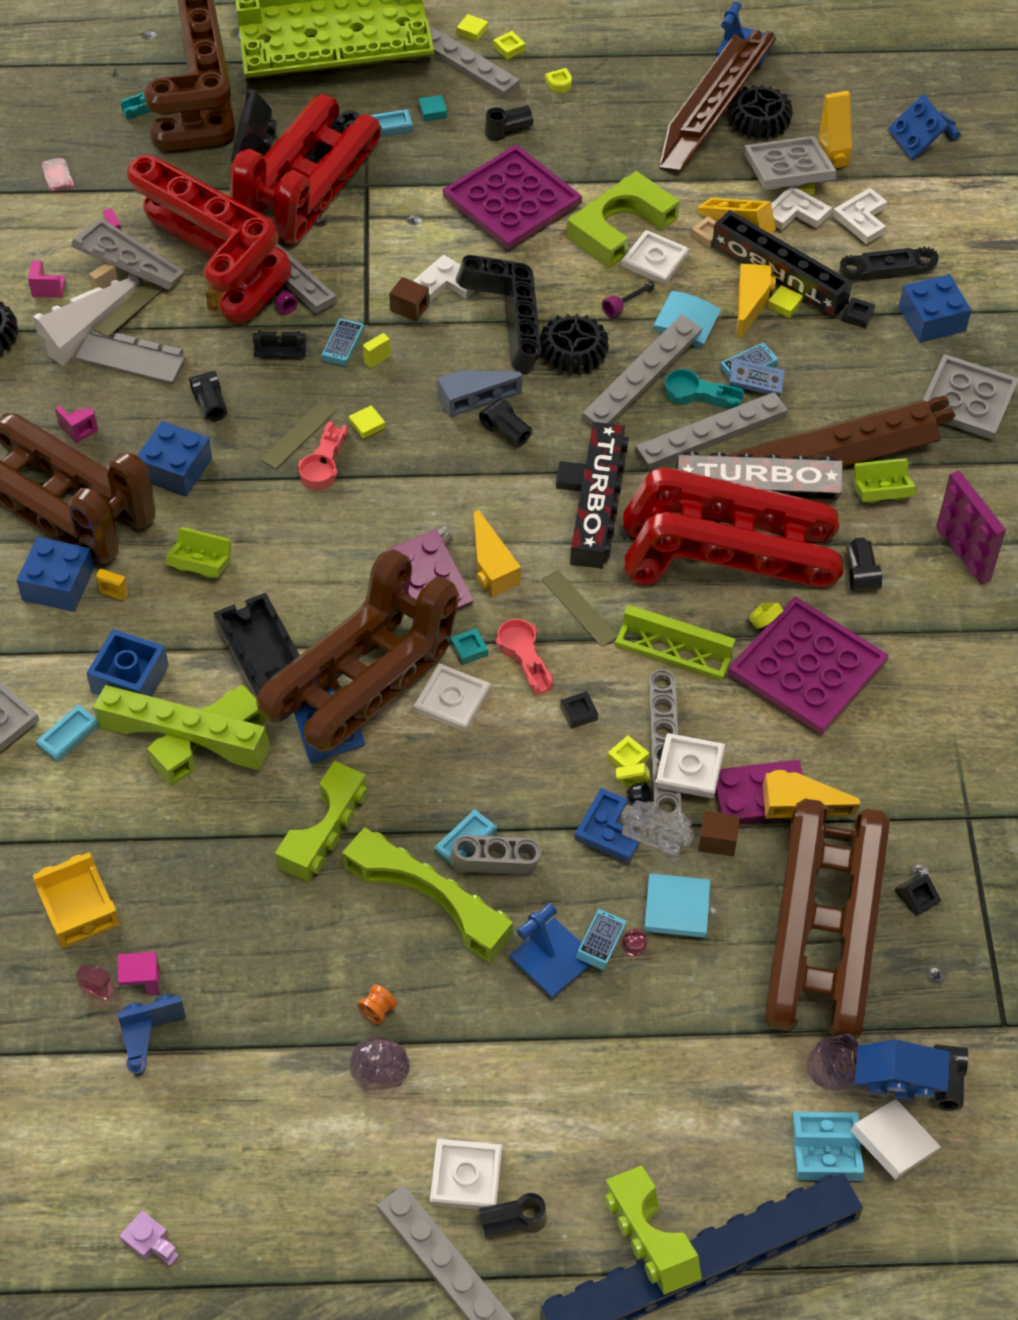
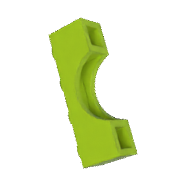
M243 684L234 690L226 692L221 699L212 705L201 709L257 725L266 723L265 718L258 713L256 698ZM170 734L157 738L147 747L150 764L172 787L195 771L193 755L199 744Z
M336 761L332 763L320 782L321 799L329 808L327 815L319 824L311 828L289 830L275 852L277 869L308 883L314 874L320 873L325 863L326 854L329 850L335 849L343 827L350 825L354 817L355 808L358 803L362 804L368 795L369 788L366 785V774Z
M641 1165L606 1179L608 1194L604 1195L607 1209L610 1214L616 1213L618 1216L619 1228L624 1237L629 1236L631 1238V1246L636 1258L644 1260L645 1270L652 1284L657 1282L665 1295L701 1280L699 1256L685 1233L663 1232L648 1224L649 1220L659 1211L656 1187L643 1166Z

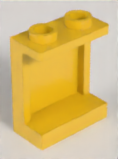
M91 853L75 855L66 862L56 866L45 867L33 875L36 889L62 949L120 926L116 908L113 902L110 901Z

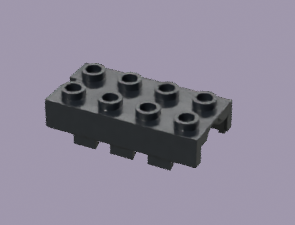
M266 592L245 600L246 607L237 610L235 605H231L213 612L215 626L250 693L256 699L259 691L269 679L300 656Z

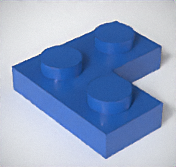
M600 788L575 833V840L630 863L642 841L643 834L618 824L627 807L628 799Z

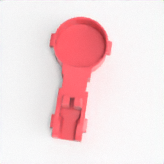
M329 421L324 428L319 448L315 450L314 454H310L299 461L297 469H299L300 480L305 487L312 490H323L334 483L338 474L334 458L339 454L347 437V425H343L340 429L335 427L334 422ZM323 457L326 458V464L321 463Z
M511 619L504 622L498 630V638L495 639L499 650L504 655L514 658L520 664L521 671L535 696L553 690V676L545 667L541 657H538L536 654L535 645L538 631L535 625H531L522 619Z

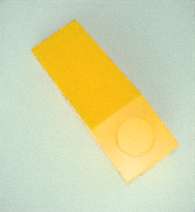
M849 91L827 94L824 99L818 142L834 168L849 166L852 134Z
M710 198L697 207L698 213L705 217L709 216L716 222L731 210L768 233L776 230L771 201Z
M740 265L737 338L744 336L768 303L770 292L775 291L776 276H771L770 265Z
M479 510L475 511L476 580L482 589H486L490 596L493 597L521 584V566Z
M775 770L771 773H766L763 782L766 819L792 818L796 803L805 798L821 801L827 807L826 817L856 816L860 806L859 798L799 773Z

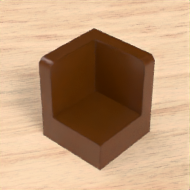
M402 277L389 293L390 310L417 322L429 306V287Z
M704 810L698 851L734 856L740 817L738 815Z

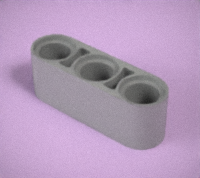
M464 835L457 838L454 842L449 861L451 866L460 872L526 875L531 873L536 867L541 856V848L535 840L529 838ZM466 850L471 854V857H463L458 851ZM488 852H497L502 858L495 859ZM519 853L528 854L532 860L522 859Z

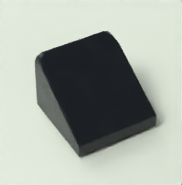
M928 874L917 875L895 888L897 894L915 915H919L941 902Z

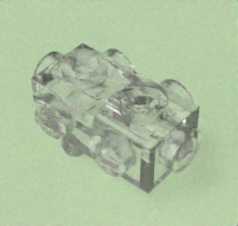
M637 800L633 806L627 804L621 814L620 820L624 822L622 835L665 851L669 865H676L680 862L679 853L684 846L689 847L693 840L695 830L691 829V820H688L683 813H670L662 810L654 802L644 803Z

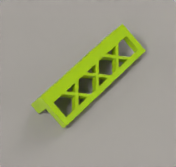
M627 605L624 611L623 625L616 638L615 647L723 681L734 654L736 639ZM629 631L638 634L642 640L633 643L624 640ZM660 641L666 643L669 649L663 651L654 650L651 644ZM688 650L693 652L695 658L685 660L678 653ZM715 659L723 663L720 670L708 667L705 661Z

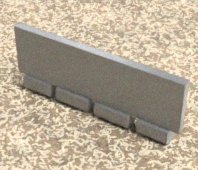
M93 330L92 335L87 334L76 355V361L171 385L174 384L185 360L182 357L183 349L165 345L162 349V344L144 339H140L138 343L136 337L116 333L114 337V332L106 336L96 330Z

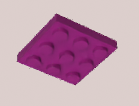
M956 471L949 475L936 527L939 534L945 537L952 546L954 554L960 557L966 564L969 573L976 577L979 583L983 585L992 579L1006 529L960 471Z

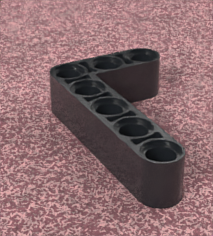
M476 255L464 256L455 278L456 283L468 290L505 295L512 367L521 373L531 372L541 351L533 270L527 264Z

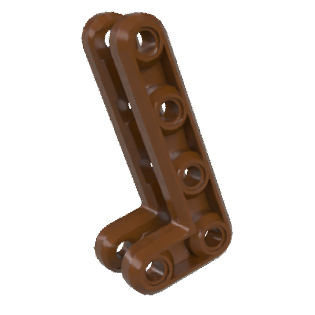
M177 0L188 74L156 78L144 89L147 108L154 113L165 115L156 119L150 126L152 144L162 151L173 152L220 146L229 142L235 135V123L230 101V81L214 0Z
M5 413L0 417V444L11 452L2 461L0 460V505L59 542L90 548L94 564H107L119 552V540L114 518L135 529H144L155 519L156 505L150 473L146 464L133 453H119L108 463L107 469L16 413ZM28 464L51 478L42 486L18 472ZM67 489L75 493L70 498L69 504L59 498Z
M394 549L381 553L372 566L367 595L363 605L263 685L256 699L258 713L270 722L277 723L282 722L292 713H296L308 703L316 708L317 711L305 724V741L319 752L332 751L443 657L451 640L459 601V592L456 584L445 577H435L429 581L424 589H421L416 600L408 595L412 575V565L409 557ZM404 615L413 619V624L408 634L400 638L392 632L397 625L401 624ZM377 646L387 651L384 656L379 657L369 666L358 661ZM343 674L353 680L334 695L323 690L324 687L333 683Z
M805 798L796 803L790 823L787 850L789 852L765 1011V1022L771 1029L788 1032L797 1026L798 1020L795 1019L798 999H800L802 993L808 991L826 994L832 997L831 1005H834L832 1022L828 1032L835 1040L853 1042L860 1038L864 1022L890 818L884 811L867 808L858 813L851 830L826 826L824 822L827 807L819 800ZM826 838L849 842L850 847L826 844L823 840ZM827 868L846 871L849 874V897L843 908L816 904V894H813L815 877H817L819 869ZM812 929L840 934L839 943H842L840 962L837 964L836 969L829 970L811 967L806 964L807 956H804L806 939Z

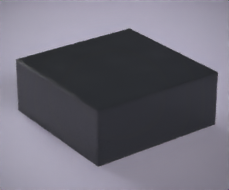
M851 297L843 313L842 321L866 329L874 314L876 305Z
M560 461L556 489L581 491L586 464Z
M587 691L560 700V707L571 729L598 720V712Z

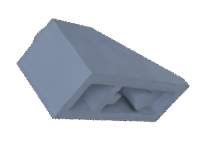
M460 370L437 378V396L450 418L492 404L499 398L506 399L522 393V374L520 372Z

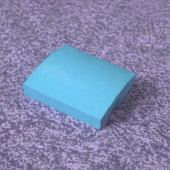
M671 291L652 328L662 334L683 314L702 328L701 335L691 344L700 350L721 309L698 297Z
M649 873L644 931L706 938L710 879Z
M793 1112V1140L797 1180L817 1181L829 1174L835 1177L844 1173L848 1181H863L864 1168L860 1147L861 1142L850 1131L853 1125L859 1121L858 1112Z

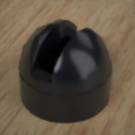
M646 782L635 783L627 789L629 794L627 799L633 806H646L651 803V791Z

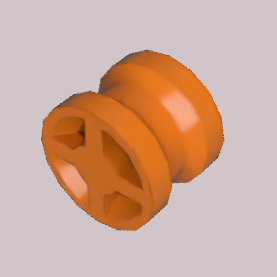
M377 984L370 988L367 998H362L357 1003L359 1011L368 1020L377 1025H381L386 1019L385 1014L388 1011H393L397 1006V1001L393 995Z

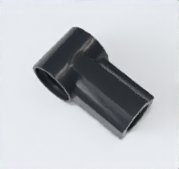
M528 105L506 111L498 107L488 109L485 120V136L491 140H501L506 136V132L532 126L533 116L531 109Z
M216 371L189 377L194 399L199 401L205 419L212 422L222 420L227 414V408L221 395V387Z
M504 398L497 399L479 412V419L488 431L493 432L497 430L515 446H523L532 435V428L514 414L512 406Z
M855 538L847 543L846 548L850 564L849 582L851 590H880L882 588V571L880 565L875 563L871 541H867L865 538Z
M934 1044L933 1048L950 1052L948 1091L934 1093V1106L946 1111L962 1109L964 1105V1077L968 1068V1048Z
M526 1193L518 1200L479 1208L485 1239L520 1231L536 1233L547 1222L546 1204L543 1198L535 1193ZM528 1208H536L540 1211L534 1218H528L523 1215V1212Z

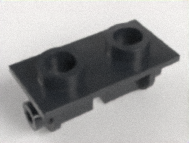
M258 330V333H253L254 357H306V333H301V331L282 332L281 336H277V332Z

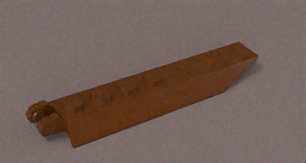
M754 30L745 40L737 34L732 36L669 123L659 165L660 169L681 171L768 49L771 48L776 40L773 31H766L762 36L760 30Z
M943 395L934 397L929 402L919 400L770 440L727 454L726 456L737 457L738 454L746 453L752 454L753 458L779 455L781 459H791L793 456H806L808 460H818L820 457H833L835 461H842V467L938 442L940 441V435L937 425L951 422L956 415L952 408H947L950 402Z

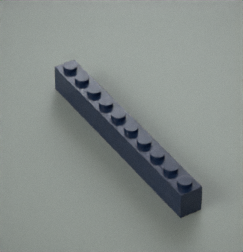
M844 1173L835 1177L832 1174L826 1175L817 1180L815 1185L804 1190L803 1187L796 1188L789 1192L783 1200L776 1203L773 1200L767 1201L757 1207L756 1212L746 1216L744 1213L737 1214L730 1218L726 1225L715 1229L712 1226L700 1231L697 1234V1238L690 1240V1243L699 1256L701 1280L664 1295L657 1282L653 1284L650 1282L645 1270V1262L643 1259L636 1261V1265L629 1268L617 1267L606 1274V1278L595 1283L593 1280L585 1281L568 1295L556 1294L548 1298L540 1308V1319L637 1320L858 1221L863 1206Z

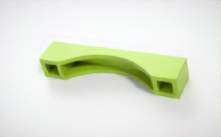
M108 685L104 686L93 706L98 724L102 729L125 735L148 731L178 736L210 749L233 764L255 770H260L271 748L266 727Z
M364 827L342 852L343 867L366 883L402 885L431 897L454 919L462 934L465 947L490 964L513 936V922L504 912L495 911L488 907L479 896L468 894L452 879L446 880L437 874L435 869L429 864L418 862L404 848H397L390 844L379 832L373 833Z

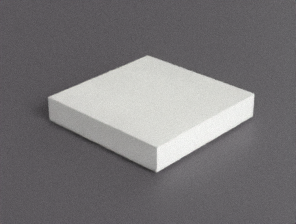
M645 230L621 260V267L665 286L689 256L690 248Z
M439 663L415 702L413 711L466 733L491 690V683Z
M667 733L655 787L714 799L725 744Z
M897 1099L858 1121L850 1130L895 1180L935 1155L941 1148Z
M437 1139L430 1205L474 1210L496 1205L502 1145Z

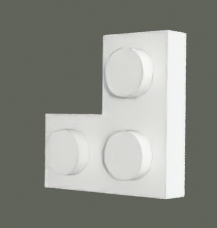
M790 186L771 203L775 227L783 230L795 217L817 228L831 215L832 207L794 186Z
M869 188L834 208L833 217L865 244H868L885 233L886 226L874 215L886 209L887 201L873 189Z
M442 255L413 280L416 283L429 287V301H432L445 288L452 290L465 299L475 292L474 290L464 289L456 283L455 278L460 264L445 255Z

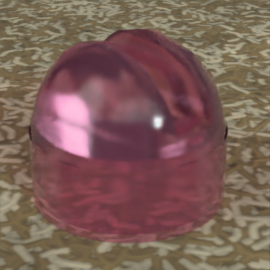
M632 928L625 933L622 946L629 955L638 956L646 951L648 939L645 932L641 929Z

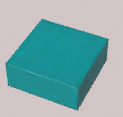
M442 95L419 98V107L424 122L447 118V109Z
M477 628L451 637V645L462 665L488 656V648Z

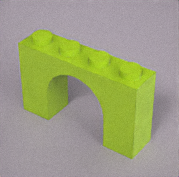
M635 171L628 177L623 178L613 188L606 190L596 200L589 202L582 210L572 214L567 219V238L610 269L627 254L628 237L605 221L606 219L620 213L635 214L662 231L678 219L680 200L638 171Z

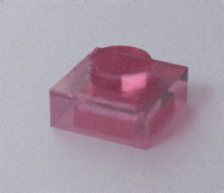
M84 964L78 969L76 977L80 988L108 1000L114 990L109 973L101 967L93 966L91 968Z

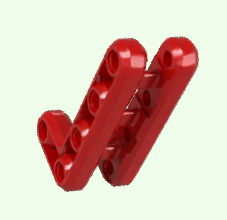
M326 94L315 96L265 156L252 149L240 151L236 155L230 169L229 197L259 213H262L268 205L273 207V222L279 235L278 240L287 245L298 243L375 148L381 136L382 127L379 120L368 114L360 115L353 124L349 125L343 134L331 129V125L338 119L340 107L335 98ZM320 142L332 147L333 149L329 154L325 155L318 164L306 159L308 154Z
M141 155L131 162L127 169V177L132 188L146 196L142 206L148 220L211 256L205 265L204 274L209 286L213 290L223 292L219 299V306L224 317L234 323H243L254 317L286 282L292 271L287 254L276 247L279 235L274 222L156 156Z
M660 467L651 471L644 478L624 510V530L628 535L635 538L625 554L624 572L629 579L637 584L649 585L657 582L665 575L675 558L679 557L815 587L833 585L842 577L844 572L842 556L837 551L805 542V540L826 542L838 533L840 528L838 512L825 503L675 468ZM702 517L718 520L724 523L733 524V526L717 523L711 520L702 519ZM754 529L771 532L773 534L784 536V538L770 535L764 532L755 531Z

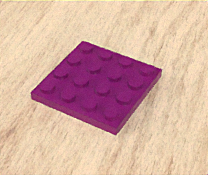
M517 144L443 189V197L508 250L582 203V195Z
M795 596L783 608L784 611L768 624L728 667V675L817 733L823 735L885 665L889 655Z

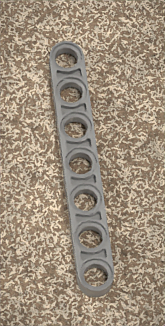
M660 669L651 674L649 682L654 838L660 847L670 849L678 846L681 841V792L655 787L660 765L657 755L663 752L666 737L659 736L656 731L664 727L670 729L672 734L678 735L676 679L672 672ZM663 679L668 681L670 686L662 689L658 688L654 683L657 680ZM660 703H665L671 707V710L662 713L657 711L655 707ZM668 802L675 806V810L666 813L660 810L659 805ZM664 828H671L677 835L674 838L667 839L661 836L660 831Z

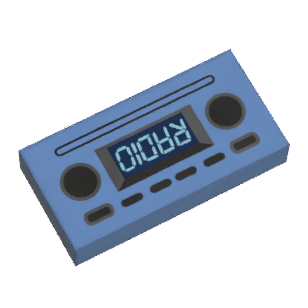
M734 358L731 365L729 386L740 387L767 395L775 392L779 397L782 393L785 370Z

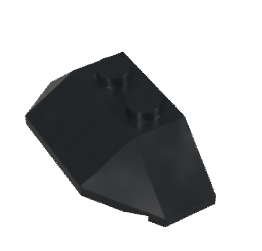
M253 89L246 93L231 157L232 163L240 151L252 149L265 156L273 146L272 134L276 135L277 120H273L272 109L260 94Z

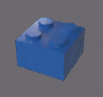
M950 274L903 285L899 309L919 343L967 330L972 310Z
M164 421L160 422L137 455L148 467L151 484L187 497L212 460L208 437Z
M37 537L16 580L21 599L27 602L75 612L95 569L90 548Z
M112 629L86 673L91 693L100 695L104 686L108 685L151 697L169 666L164 645Z
M897 1039L858 1046L855 1085L867 1087L868 1093L886 1095L887 1092L894 1093V1098L898 1100L912 1101L914 1096L933 1098L934 1093L948 1091L950 1052Z

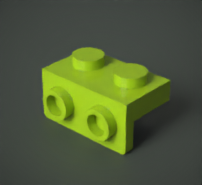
M906 458L856 463L854 465V490L862 502L877 503L885 499L904 500L906 497L916 496V486L908 476L909 462Z
M180 527L177 531V543L166 554L165 565L175 567L180 571L200 573L208 578H218L230 564L232 541L228 538Z

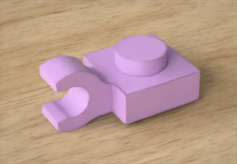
M141 1211L119 1235L121 1241L144 1260H147L154 1253L165 1264L171 1266L179 1257L175 1252L177 1250L176 1247L165 1240L169 1235L167 1229L144 1211Z

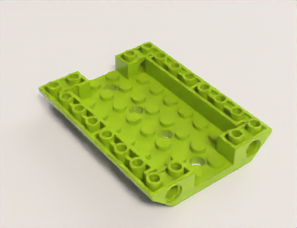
M235 0L246 80L433 57L434 55L428 19H426L423 0Z

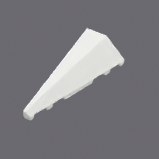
M129 273L128 278L120 282L113 280L110 282L109 287L104 289L97 287L70 299V304L63 307L56 305L51 308V312L45 315L38 313L33 316L37 334L45 339L48 356L64 366L81 348L87 334L92 335L93 328L118 308L140 284L137 277Z

